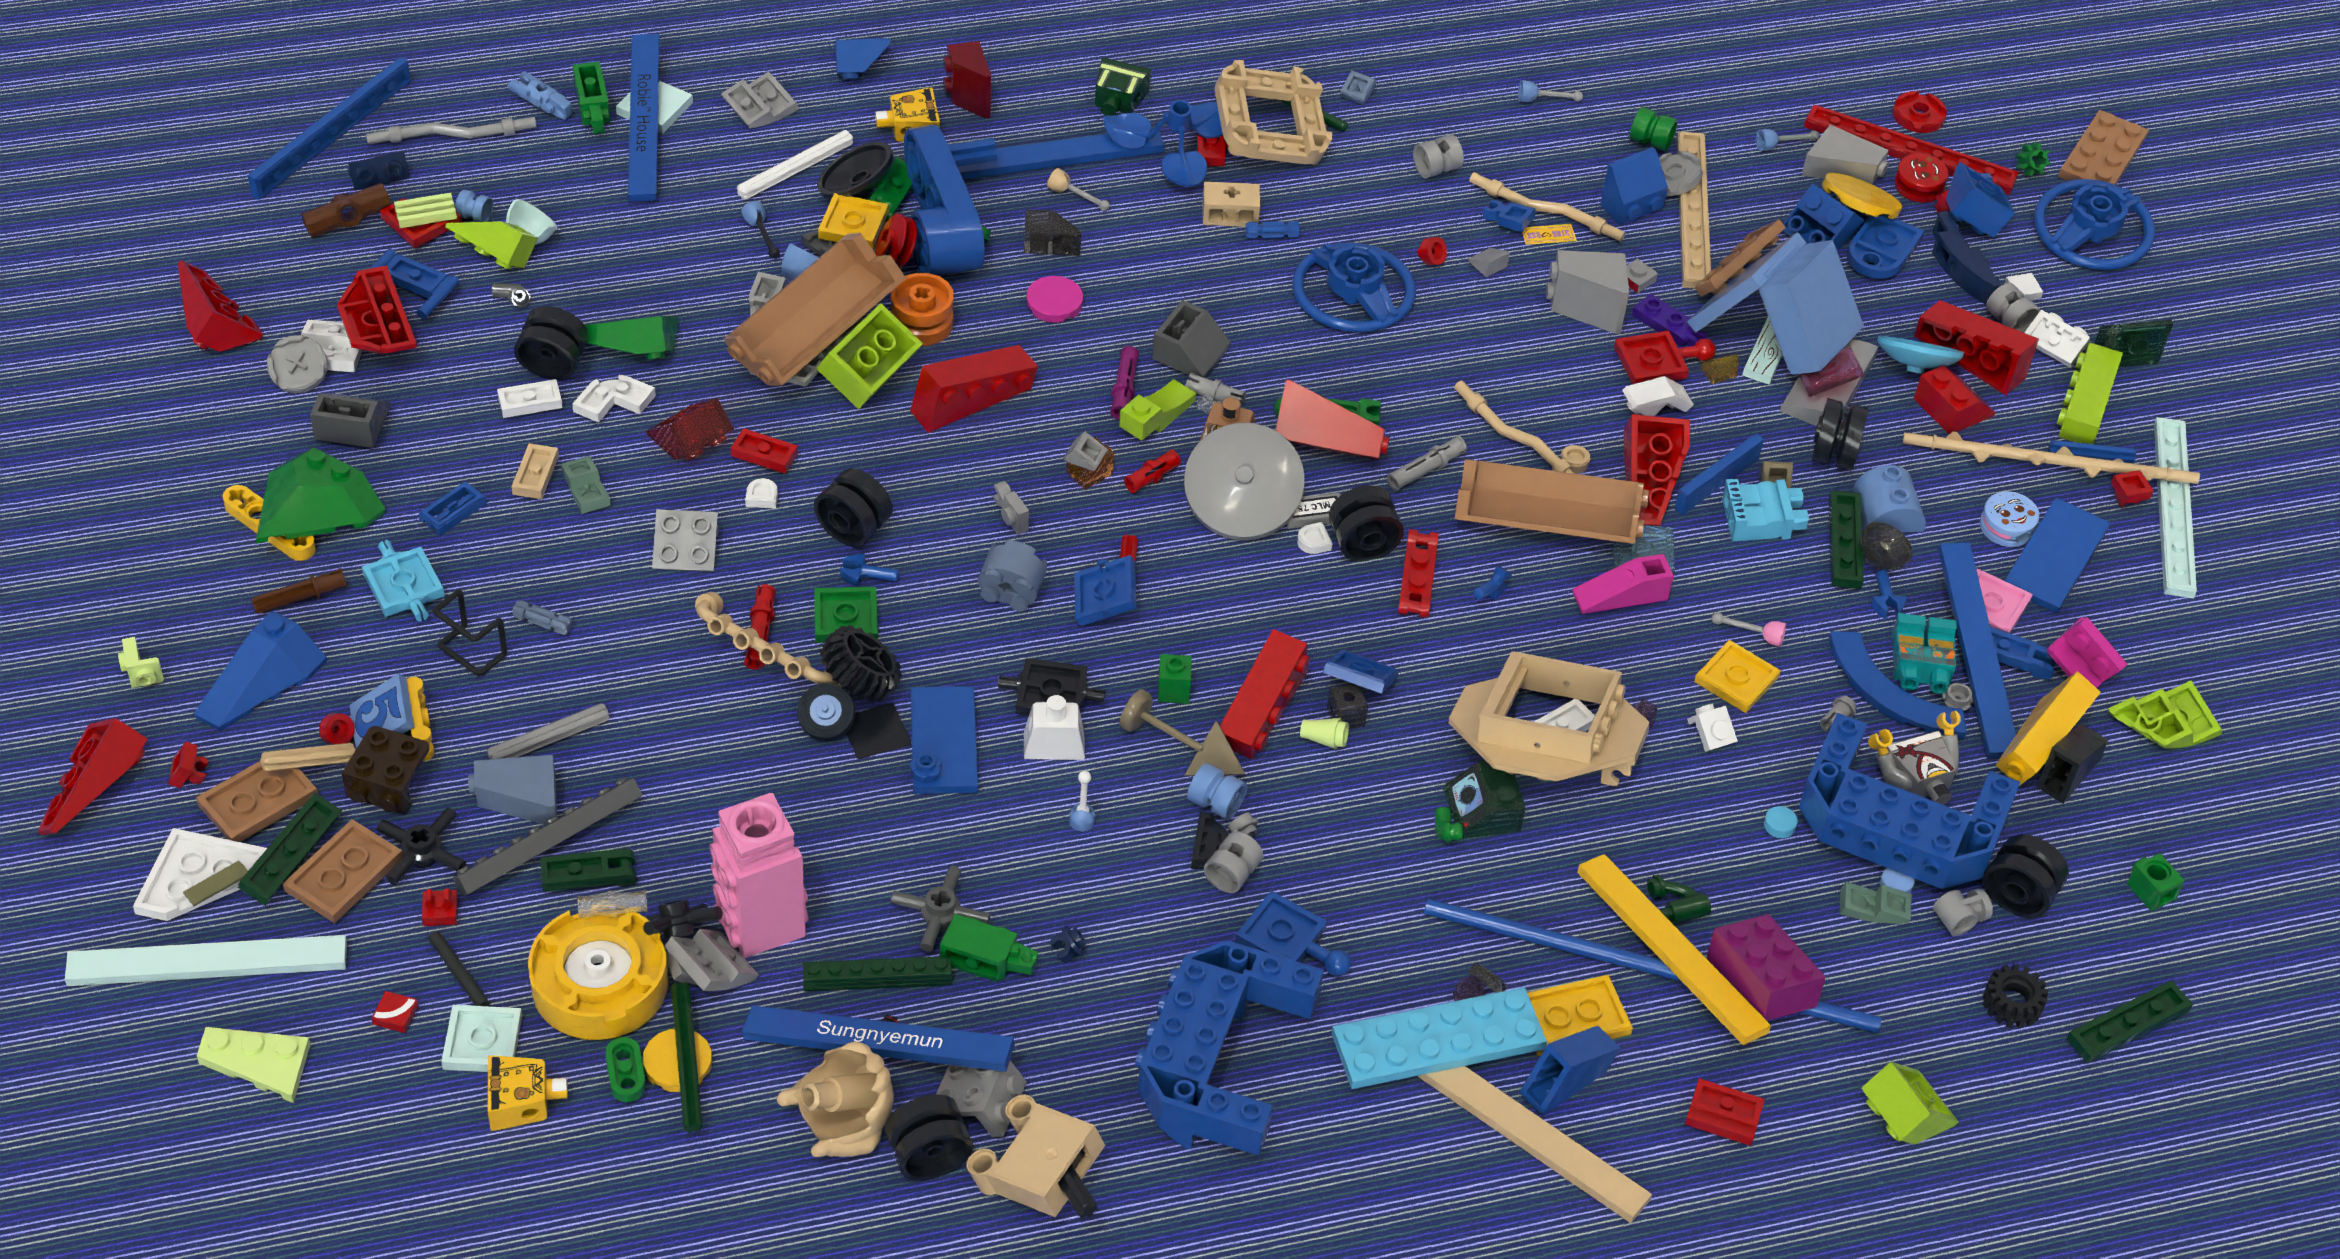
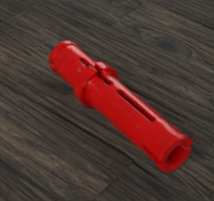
M762 584L761 587L757 586L755 604L750 609L751 628L757 631L759 638L768 642L769 628L775 617L773 604L776 589L771 585ZM751 647L747 648L744 665L752 670H758L759 667L763 668L764 663L759 658V652Z

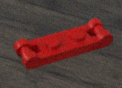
M1409 529L1398 614L1407 615V612L1418 613L1419 617L1428 618L1439 536L1437 532L1422 534L1418 533L1416 529ZM1416 545L1428 547L1427 549L1416 548Z

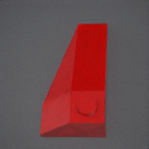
M183 260L179 261L178 271L186 327L193 337L192 341L197 346L208 350L210 347L221 352L261 339L263 334L255 321L250 316L244 315L242 317L237 312L239 305L222 294L223 289L206 271Z
M117 718L89 724L69 759L74 763V766L68 773L63 774L59 784L63 787V791L51 800L37 832L41 835L57 833L130 769L132 765H136L141 760L145 752L143 746L148 738Z

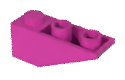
M1664 554L1646 556L1630 560L1573 588L1572 592L1582 614L1668 600L1674 575Z

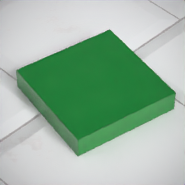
M876 587L814 588L815 643H825L830 633H833L841 626L848 627L849 625L855 629L860 627L867 634L871 632L872 636L878 640Z

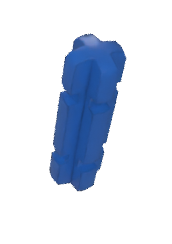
M1284 221L1261 222V224H1258V222H1247L1245 225V235L1248 239H1256L1258 236H1261V238H1284V235H1287L1288 238H1297L1300 235V225L1298 221H1287V224H1284Z

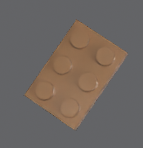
M259 761L197 796L196 800L200 809L227 840L241 842L302 807L314 792L318 794V791L299 768L265 771Z
M351 819L283 883L284 891L328 920L336 923L402 859L403 853L398 847Z

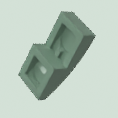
M590 456L561 464L568 487L582 514L611 506L610 497L600 481L599 471Z
M1846 881L1840 891L1839 914L1878 923H1909L1911 920L1912 894L1883 884L1877 891Z

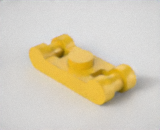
M410 677L406 681L414 727L411 728V735L414 738L428 742L429 752L423 760L427 761L434 756V746L431 742V730L428 728L430 727L428 710L425 708L424 686L420 678Z

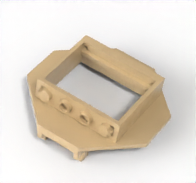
M1515 651L1511 652L1498 678L1465 686L1448 722L1493 769L1503 770L1509 774L1532 776L1544 781H1560L1602 769L1601 783L1611 786H1617L1619 783V779L1613 775V771L1618 770L1623 775H1631L1632 765H1635L1649 732V721L1624 699L1626 687L1621 685L1622 672ZM1520 688L1601 704L1588 732L1506 716Z

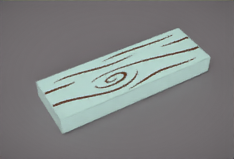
M1769 316L1745 365L1742 376L1770 385L1783 354Z

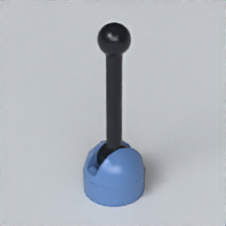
M751 201L745 204L741 210L745 221L749 225L756 224L769 248V256L777 258L780 255V251L777 247H774L763 225L766 212L762 203Z

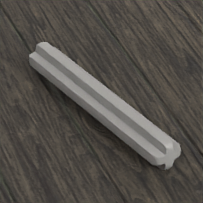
M603 703L597 704L492 746L487 750L489 759H502L522 756L608 721L609 712Z

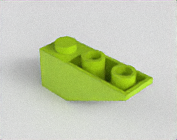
M502 221L446 223L445 226L455 233L453 236L455 239L466 244L471 242L476 245L475 251L488 257L490 255L496 257L495 262L507 269H511L512 266L524 268L538 240V237L518 225Z

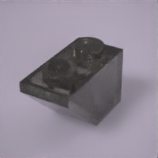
M1026 209L1024 253L1080 256L1081 231L1055 211Z

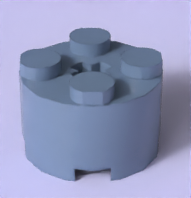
M1006 540L1005 545L997 546L996 543L992 544L978 577V584L981 588L980 596L988 602L998 601L1010 604V607L1016 611H1026L1028 605L1034 603L1047 571L1046 560L1041 561L1034 555L1036 549L1022 542Z

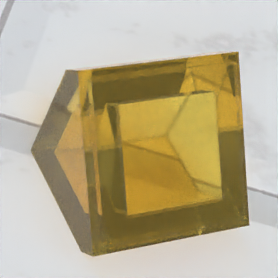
M1738 354L1701 363V370L1712 384L1737 377Z

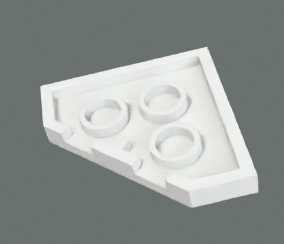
M173 828L133 905L134 912L137 915L168 921L240 889L237 886L240 881L196 906H193L183 894L185 890L237 861H240L249 870L267 848Z

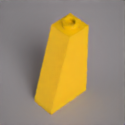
M2076 671L2040 699L1996 763V766L2009 778L2019 781L2020 785L2040 770L2047 761L2052 747L2071 731L2098 697L2100 691Z

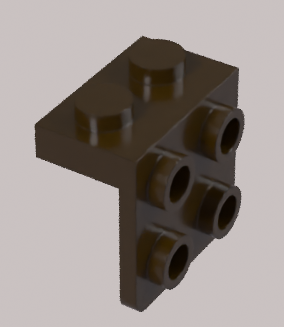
M370 727L342 771L346 796L359 803L366 802L379 806L388 812L395 811L406 815L412 806L408 785L429 752L428 742L382 727Z

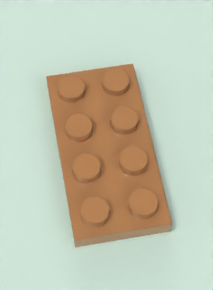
M2099 110L2061 167L2058 177L2067 181L2094 179L2117 185L2145 141L2149 130L2136 123H2131L2111 113Z

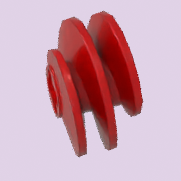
M902 214L893 215L886 222L877 239L875 246L876 256L891 255L898 267L903 268L908 262L915 246L917 237L916 222L912 218H905Z

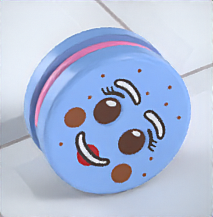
M2009 491L1999 492L1989 497L1986 501L1980 518V527L1984 535L1996 544L2006 547L2022 546L2029 542L2039 522V511L2033 501L2022 494Z

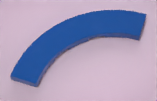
M1830 631L1829 642L1836 664L1839 668H1842L1849 678L1848 683L1869 704L1901 724L1905 725L1907 722L1925 729V733L1939 731L1941 735L1944 734V730L1937 725L1938 715L1945 712L1946 721L1951 724L1950 714L1952 711H1957L1960 715V723L1953 728L1954 734L1958 735V739H1965L1967 732L1963 709L1937 705L1904 691L1890 681L1871 660L1860 632Z

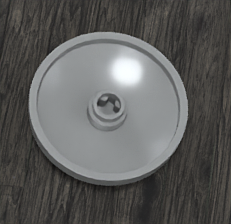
M1255 423L1229 424L1206 435L1193 449L1185 468V495L1195 517L1210 531L1233 540H1256L1277 532L1295 515L1304 493V469L1295 448L1277 431Z

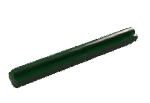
M686 982L674 983L671 986L683 1127L688 1133L698 1132L703 1126L690 986Z

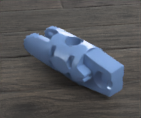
M525 71L519 76L521 82L513 79L507 85L510 91L546 113L555 115L563 120L572 115V103L565 96Z

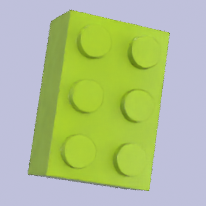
M880 303L828 353L816 369L854 406L860 409L911 359L923 343Z

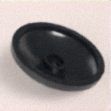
M870 142L843 153L821 173L817 182L819 192L828 199H832L834 193L847 197H860L870 193L879 185L892 166L894 153L891 147L884 142Z

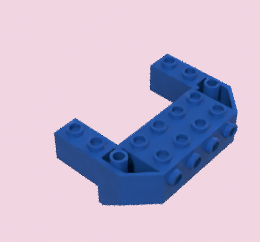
M1837 713L1809 774L1799 804L1800 810L1818 840L1941 889L1983 878L2020 782L1989 771L1973 813L1968 815L1851 770L1867 724Z
M1229 940L1184 956L1179 969L1174 967L1168 982V987H1171L1169 994H1162L1157 1009V1013L1160 1014L1158 1021L1152 1020L1146 1035V1040L1149 1043L1146 1048H1140L1135 1061V1067L1139 1068L1138 1092L1158 1127L1184 1148L1190 1150L1196 1136L1259 1156L1270 1128L1273 1105L1208 1085L1209 1078L1233 1018L1242 1020L1249 1001L1311 1019L1321 992L1324 970Z

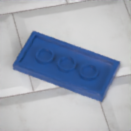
M2056 497L2009 572L2005 582L2033 594L2032 602L2058 613L2108 531L2110 522Z
M974 686L911 687L912 759H916V756L920 753H930L939 757L942 762L940 766L941 772L932 782H920L913 775V794L978 793Z

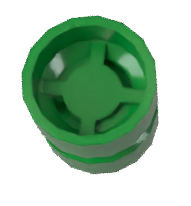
M1642 106L1633 121L1629 139L1641 144L1649 141L1651 147L1666 152L1675 136L1678 119L1665 114L1658 117L1656 111Z

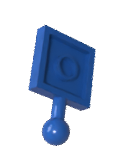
M1273 891L1268 893L1236 934L1235 942L1297 962H1301L1305 955L1309 954L1323 962L1327 972L1333 976H1343L1351 967V959L1346 952L1342 950L1329 951L1316 944V941L1326 930V920Z

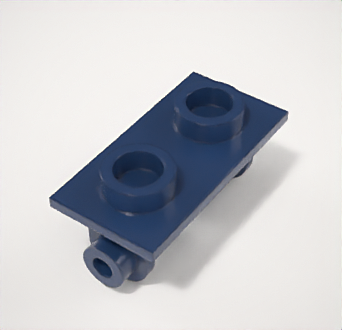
M404 151L348 163V173L350 178H352L354 190L371 187L379 183L385 184L410 178Z

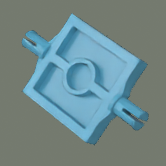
M385 540V545L381 541L378 548L383 557L374 563L362 566V570L382 612L387 617L411 609L417 621H422L421 616L423 620H426L429 614L423 604L445 597L444 588L422 547L409 551L395 552L389 540Z

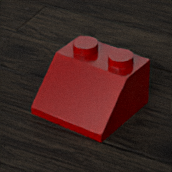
M1944 365L1921 374L1914 400L1948 434L1964 430L1995 415V411L1959 375Z

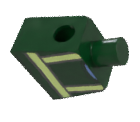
M1102 57L1096 82L1095 105L1101 107V112L1107 116H1114L1116 112L1133 113L1150 91L1151 69Z

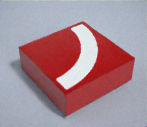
M385 991L372 1016L373 1025L405 1033L419 1006L418 1000Z

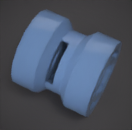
M462 190L457 197L455 209L461 215V218L473 217L475 222H488L493 211V199L486 195L478 197L472 191Z

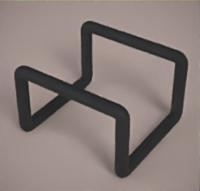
M457 589L433 608V614L454 629L438 642V648L472 673L481 676L506 657L508 651L503 619H495L475 636L465 630L468 622L462 590ZM455 598H458L461 625H458L440 612L441 609ZM498 626L501 653L481 669H478L445 644L459 633L468 640L477 642Z

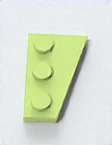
M206 1027L197 1053V1059L201 1065L232 1078H243L254 1083L258 1089L263 1091L269 1089L281 1094L283 1099L294 1103L309 1052L310 1041L309 1037Z

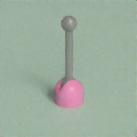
M1719 612L1712 615V622L1714 624L1725 623L1760 632L1769 644L1778 647L1782 645L1787 623L1772 621L1762 627L1726 618Z

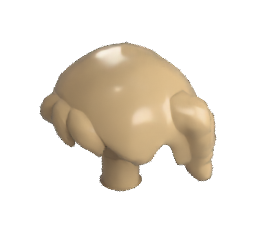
M851 1042L825 1052L822 1064L799 1079L792 1088L781 1091L777 1096V1103L781 1106H799L804 1120L819 1140L811 1148L813 1157H823L826 1155L830 1157H854L872 1153L881 1141L882 1128L891 1115L894 1100L889 1069L885 1067L880 1055L873 1053L867 1044L861 1042Z

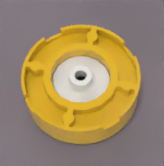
M596 904L591 905L592 911L572 916L570 911H567L549 922L534 940L528 959L532 997L540 1015L558 1031L585 1040L616 1038L643 1026L660 1009L667 994L669 981L666 951L660 939V933L647 935L643 930L644 924L649 920L625 907Z

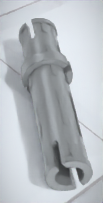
M1460 436L1454 437L1441 446L1435 445L1425 455L1387 474V482L1391 489L1398 491L1436 468H1444L1450 460L1466 453L1467 445Z

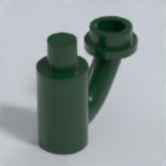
M1659 874L1653 875L1651 879L1647 880V889L1652 898H1665L1666 893L1682 897L1666 902L1665 908L1659 909L1672 924L1710 915L1711 904L1705 893L1699 894L1687 885L1663 880Z

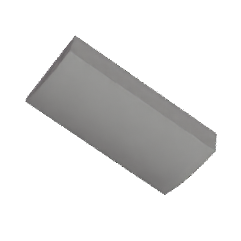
M1851 339L1821 371L1800 374L1782 404L1780 412L1817 426L1819 417L1823 415L1827 398L1842 401L1844 405L1843 417L1872 367L1879 346Z

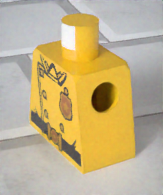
M932 87L892 95L890 97V110L875 112L876 127H892L894 138L898 142H904L905 131L908 128L933 124L940 128V120Z
M488 1056V1117L491 1131L543 1121L547 1118V1100L568 1099L567 1078L547 1079L544 1060Z

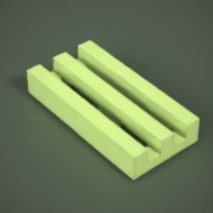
M451 193L394 202L400 228L457 219Z

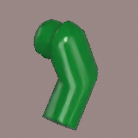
M1447 807L1437 808L1435 810V831L1438 838L1448 843L1452 842V840H1461L1463 838L1462 825L1460 823L1451 824V810Z

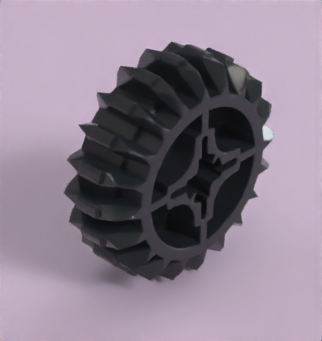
M851 625L848 627L841 626L833 633H830L820 651L822 656L821 662L826 666L825 671L833 676L832 680L837 681L841 685V689H847L852 696L854 694L858 695L860 700L867 699L872 703L874 701L881 702L898 687L897 684L900 682L902 673L900 671V664L895 661L897 657L889 652V647L884 646L881 643V639L877 640L874 638L871 632L867 634L862 628L855 629Z

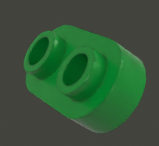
M619 1037L612 1040L607 1045L605 1051L610 1089L613 1097L618 1101L633 1102L644 1094L646 1088L640 1046L632 1038ZM622 1057L629 1058L628 1060H619ZM625 1086H632L630 1089H624Z

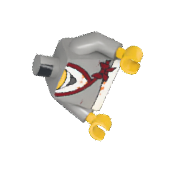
M1957 711L1951 712V724L1946 721L1945 712L1938 715L1936 722L1939 728L1944 730L1943 735L1939 731H1935L1891 744L1893 736L1887 729L1879 731V736L1877 733L1870 735L1868 745L1873 750H1878L1879 752L1876 757L1885 782L1921 797L1930 796L1932 801L1942 805L1946 804L1952 797L1948 789L1952 785L1954 776L1958 773V735L1954 734L1953 728L1960 723L1959 713Z

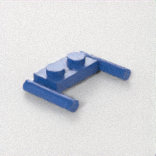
M388 249L370 267L387 266L395 285L428 298L416 311L421 319H426L460 283L455 275L448 276L400 254L398 255L393 249Z

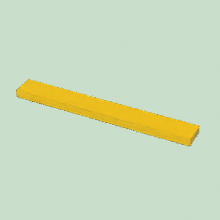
M1605 854L1579 864L1577 873L1742 1045L1769 1033L1771 1025Z

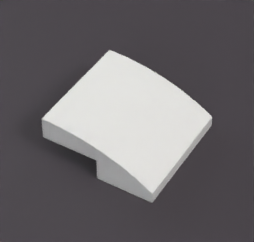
M307 320L301 335L307 336L321 345L328 359V370L355 372L362 350L351 348L343 323Z

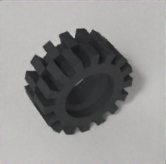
M2013 964L2011 970L2008 965L2002 966L2001 970L1997 968L1993 975L1990 976L1983 993L1984 1008H1989L1987 1014L1990 1017L1996 1014L1997 1018L1995 1021L2001 1024L2002 1020L2007 1021L2006 1027L2012 1028L2014 1023L2017 1024V1029H2021L2025 1023L2029 1027L2033 1025L2034 1021L2037 1022L2048 996V989H2045L2046 983L2044 980L2038 982L2040 975L2037 972L2030 975V968L2025 966L2023 971H2021L2017 964ZM2012 990L2019 992L2027 999V1002L2012 1001L2003 991Z

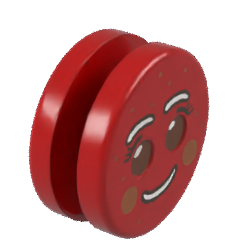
M1923 153L1910 154L1899 162L1894 185L1903 197L1911 201L1920 203L1932 202L1937 200L1936 195L1944 192L1948 179V169L1941 160L1932 155Z

